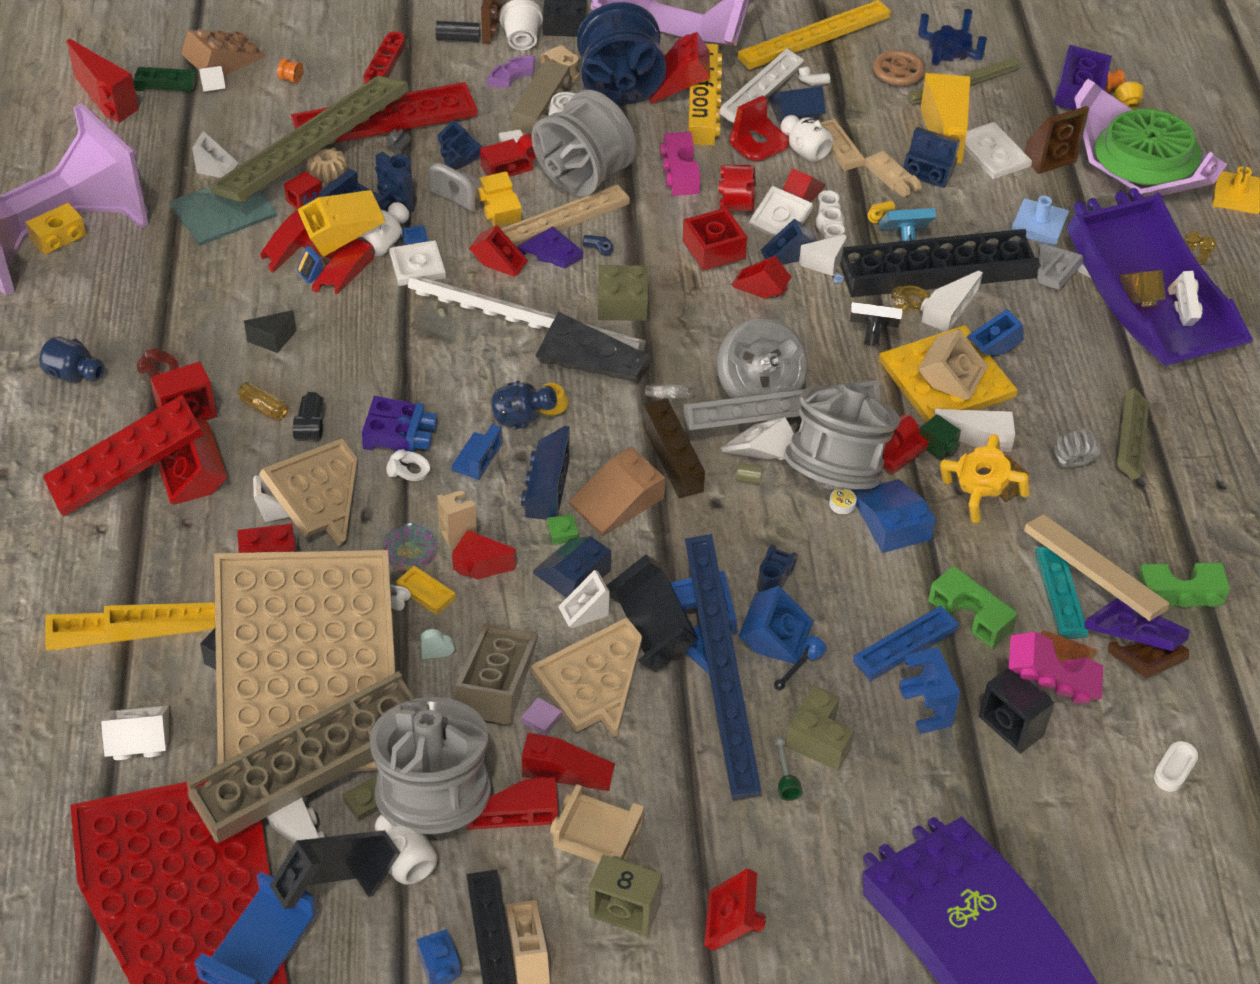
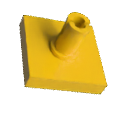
M1244 166L1238 167L1237 173L1222 171L1214 182L1212 206L1259 214L1260 177L1251 176L1252 170L1246 167L1243 175Z

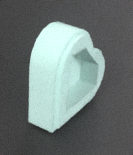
M436 629L426 630L421 634L422 659L446 657L454 652V642L450 636L442 635Z

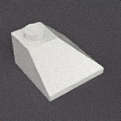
M786 417L760 421L720 448L724 453L761 459L778 458V460L785 459V449L790 444L794 433Z

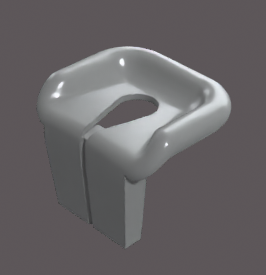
M433 164L429 169L430 191L472 212L477 211V205L480 201L476 189L479 188L480 180L465 172L461 173L445 164Z

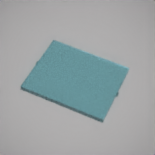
M210 187L169 202L170 207L182 221V225L187 228L199 246L277 216V212L259 190L250 195L248 200L238 202L212 194Z

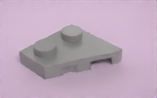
M1042 243L1040 245L1038 283L1060 290L1083 264V255Z

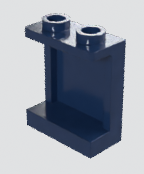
M348 169L319 191L318 195L319 197L369 191L370 189L358 183L356 171ZM387 190L382 195H379L372 191L380 209L388 212L389 206L393 203L392 192Z

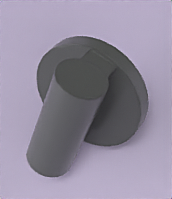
M401 128L398 131L393 129L386 137L388 141L386 146L388 148L391 147L395 154H401L410 143L411 137L405 134Z

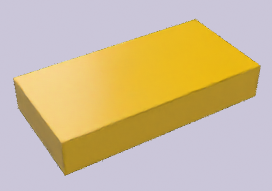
M415 565L396 581V586L405 587L410 591V598L437 616L456 599L454 591Z

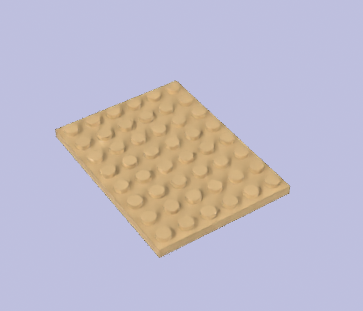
M388 550L214 553L218 765L395 673ZM394 683L388 685L384 690L390 688ZM369 696L360 700L358 704L366 700ZM342 710L336 712L332 717L341 713ZM316 724L311 725L305 731L313 728ZM289 738L284 739V740L281 741L278 745L283 744V743L286 742ZM263 752L254 755L251 759L258 757ZM372 760L351 772L379 770L375 760ZM236 766L227 769L224 773L231 771Z

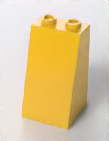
M925 73L920 111L927 130L960 140L956 163L962 164L968 129L970 76Z

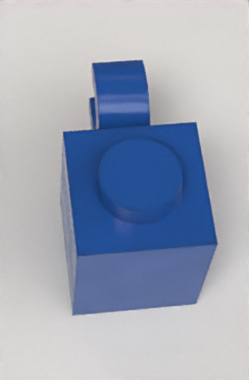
M447 929L416 939L418 955L429 984H449L456 978L461 977L460 962Z

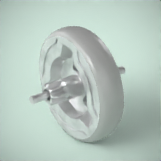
M759 317L745 320L728 332L718 351L717 371L725 392L730 398L802 389L807 377L808 360L803 343L790 327L775 319ZM777 349L780 356H777V353L772 354L771 352ZM746 352L752 354L753 358L746 361L743 359V355ZM767 376L768 387L763 388L760 377Z

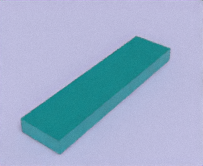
M1036 547L1035 556L1059 640L1087 638L1088 629H1085V618L1068 562L1047 547Z

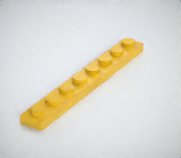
M876 0L738 51L737 58L750 70L772 62L786 49L796 53L890 18L891 10L881 1Z

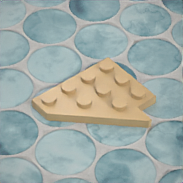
M343 438L261 470L259 476L305 538L326 530L338 547L342 546L346 540L357 457Z
M626 617L530 666L532 675L555 706L562 711V715L576 733L601 720L613 737L618 736L642 645V635Z

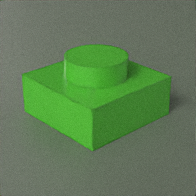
M573 514L547 518V527L552 545L563 544L570 539L579 538Z

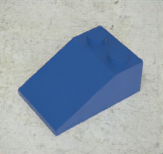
M900 479L881 483L874 488L852 491L857 498L856 506L882 553L932 540L936 521L925 500Z

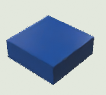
M424 225L402 228L404 245L428 242Z

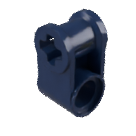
M772 544L759 568L758 592L776 586L783 588L786 580L791 576L795 568L798 554L795 552L792 554L784 552Z

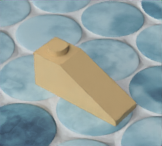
M537 900L506 904L517 984H550L548 954Z

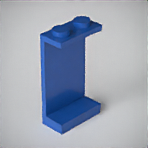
M260 872L257 876L260 890L212 957L201 953L194 963L198 978L208 984H269L316 916L317 911L314 897L305 890L295 908L284 909L269 886L275 875L270 877Z

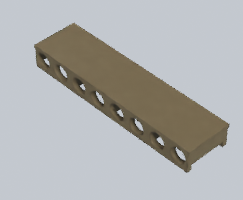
M398 671L188 780L189 793L187 795L215 842L219 843L374 760L370 749V734L376 721L389 709L403 702L413 700L415 697L402 680V674ZM394 683L390 688L384 690L388 685ZM369 696L366 700L358 704L360 700ZM342 710L341 713L332 717L336 712ZM316 724L313 728L305 731L311 725ZM289 738V739H288L286 742H284L283 744L278 745V744H279L281 741H283L284 739ZM263 752L258 757L251 759L254 755ZM236 766L231 771L224 773L227 769ZM207 781L204 785L196 788L200 783Z

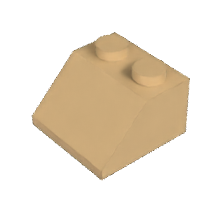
M958 329L936 337L918 370L932 388L967 400L971 398L988 366L961 330Z

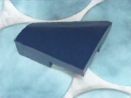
M455 120L437 135L445 165L458 170L480 157L482 145L473 139Z

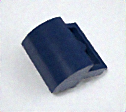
M916 127L903 168L921 181L945 188L958 159L956 156L960 140Z

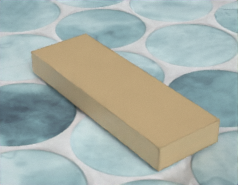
M835 119L820 122L833 135V146L830 152L844 171L865 165V158Z

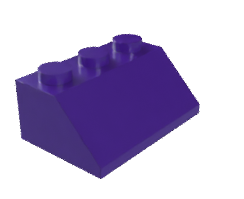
M1069 44L1062 64L1053 104L1062 108L1077 109L1075 97L1087 79L1093 81L1105 91L1112 56Z

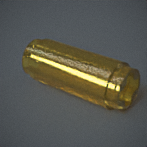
M245 382L238 390V397L243 402L274 420H282L288 412V405L284 401L253 383Z

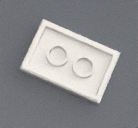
M995 122L967 131L964 149L992 179L1031 166L1032 160Z

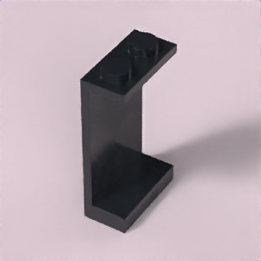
M644 555L606 585L609 590V597L621 604L626 617L642 635L641 648L644 655L638 659L641 665L657 672L699 640L661 563L650 556Z
M385 830L297 840L269 886L284 909L295 908L308 885L357 879L367 896L371 897L375 894L398 858L400 851Z

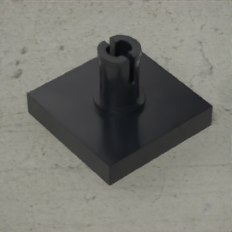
M852 303L850 322L867 324L864 344L870 345L872 334H874L873 346H880L882 326L899 328L902 309Z

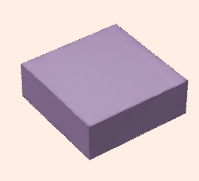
M537 697L521 716V723L542 735H547L562 717V711Z

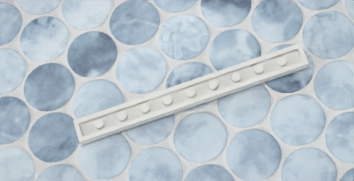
M420 276L409 279L408 288L415 289V293L418 295L430 296L432 294L438 296V300L442 302L452 303V300L460 302V306L463 308L474 309L478 307L483 309V313L497 316V313L506 315L505 319L509 321L529 322L528 326L542 329L543 326L550 328L556 316ZM586 324L640 351L644 350L645 340Z

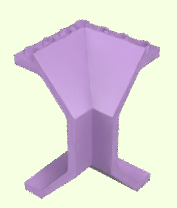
M592 0L590 9L595 10L603 5L616 2L636 4L645 8L654 16L661 33L682 38L685 35L698 32L704 43L736 46L747 7L757 0H722L705 14L661 4L656 0Z
M82 103L73 107L78 126L77 136L58 166L49 173L7 193L0 194V290L5 296L15 292L8 269L24 239L29 236L25 222L69 203L77 212H120L126 214L140 229L149 225L147 219L148 209L143 200L145 193L139 181L141 174L135 161L137 159L135 150L132 146H127L119 134H114L106 122H101L92 110H88Z

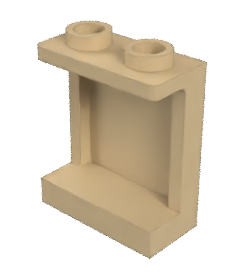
M576 784L573 792L566 794L562 805L563 812L560 817H555L550 834H553L554 848L599 863L603 854L627 860L644 823V806L633 803L630 811L583 795V786Z

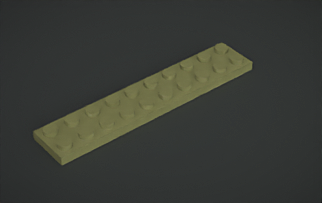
M381 76L375 77L210 184L209 187L212 194L238 202L248 200L250 195L266 188L268 183L284 176L285 172L289 169L301 165L303 160L319 153L321 148L334 143L336 138L342 134L351 132L353 127L367 121L374 113L384 110L386 105L392 101L399 100L404 93L409 91L407 82Z

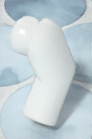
M800 67L798 70L800 81L811 86L830 84L829 73L813 75L810 74L811 70L809 67Z

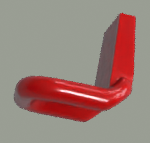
M762 95L738 106L733 130L729 135L730 144L738 153L747 160L759 162L787 149L789 146L788 136L767 117V98ZM754 131L766 137L767 141L763 143L755 141L750 132Z

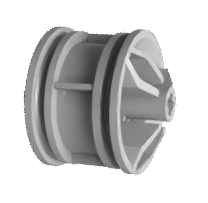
M594 90L579 91L564 106L562 112H556L540 119L532 130L533 149L544 172L556 185L579 197L592 194L604 181L606 174L615 173L626 168L633 162L636 155V139L628 119L611 99Z
M857 384L839 385V388L813 386L804 389L800 397L801 406L799 414L802 418L799 432L792 435L790 444L786 447L784 453L788 464L800 473L815 479L819 486L829 490H844V488L870 489L878 486L883 478L884 460L882 454L885 444L892 439L893 432L898 428L900 422L897 412L876 398L868 396V390Z
M426 697L396 705L376 721L370 734V749L379 770L375 786V801L379 812L389 823L394 826L406 827L419 834H439L461 828L472 822L483 812L490 799L491 787L486 766L483 762L488 745V730L481 715L472 707L453 699Z

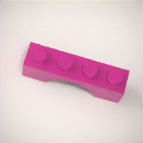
M1037 632L1011 635L1009 669L1020 674L1021 678L1033 680L1038 683L1039 687L1054 690L1056 695L1066 696L1072 699V702L1075 704L1084 705L1089 704L1090 700L1102 699L1103 665L1087 657L1062 661V664H1060L1054 650L1053 640Z

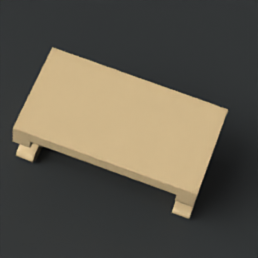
M464 491L437 496L439 530L450 550L458 545L467 530L477 533L476 505L473 500L464 501L463 503L455 502L457 499L465 497Z

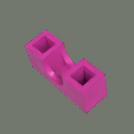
M691 132L664 133L663 143L659 144L660 157H664L662 159L663 171H667L665 174L666 186L671 188L672 196L700 194L701 176L698 162L693 161L694 144Z

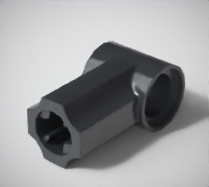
M308 392L305 396H302L298 416H294L293 419L294 439L321 440L323 429L322 414L325 403L324 397L318 395L317 392Z

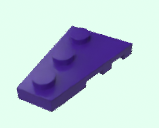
M1118 598L1092 614L1085 621V629L1170 651L1175 650L1189 639L1190 633L1189 629L1161 616L1149 621Z

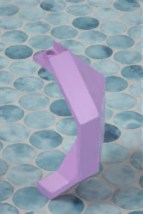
M1089 79L1086 80L1075 97L1077 109L1084 106L1089 107L1083 133L1089 163L1126 187L1138 189L1144 198L1154 196L1155 193H1160L1163 196L1214 184L1227 165L1212 152L1208 154L1202 152L1199 168L1186 179L1161 185H1145L1122 179L1109 172L1099 162L1095 154V142L1100 132L1108 127L1115 117L1132 109L1102 90Z

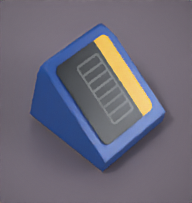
M307 246L298 264L297 272L307 283H312L316 281L323 271L322 259L314 249Z

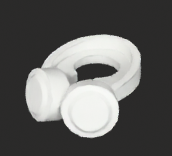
M400 449L391 455L386 471L389 477L396 478L399 475L409 481H420L428 476L430 465L427 459L420 454ZM400 461L406 464L416 463L419 465L421 472L417 474L411 473L406 466L401 465Z

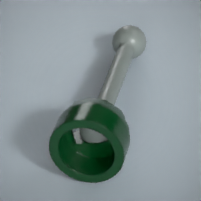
M779 736L774 739V745L779 751L784 776L778 783V792L782 800L792 801L798 799L802 795L803 790L799 779L789 773L784 751L785 739Z

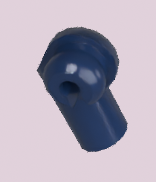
M584 235L583 247L595 248L603 256H609L614 251V245L607 237Z

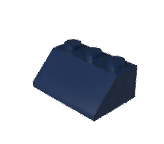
M563 426L538 441L537 450L531 452L530 466H532V471L527 470L525 482L528 489L523 490L521 496V506H525V517L547 520V518L559 515L570 463V426Z

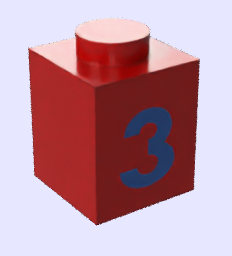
M305 171L284 183L286 202L298 210L319 197L318 192L322 190L320 180Z

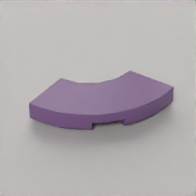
M528 55L511 58L509 62L502 66H496L488 76L487 87L509 88L511 83L517 78L532 76L534 74L535 56Z

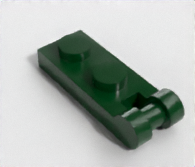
M138 67L133 83L136 91H142L144 88L193 91L198 76L197 70Z

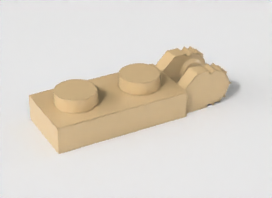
M884 150L865 159V166L890 189L895 190L901 195V197L909 196L910 190L914 192L920 191L921 183L919 179L908 173Z

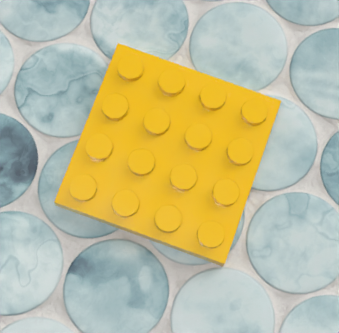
M966 325L879 354V362L925 422L934 416L935 409L980 410L1017 396V388L990 355H982L971 342L970 344L988 367L970 399L965 400L932 388L923 377L918 368L936 337L960 329L967 338L971 331Z

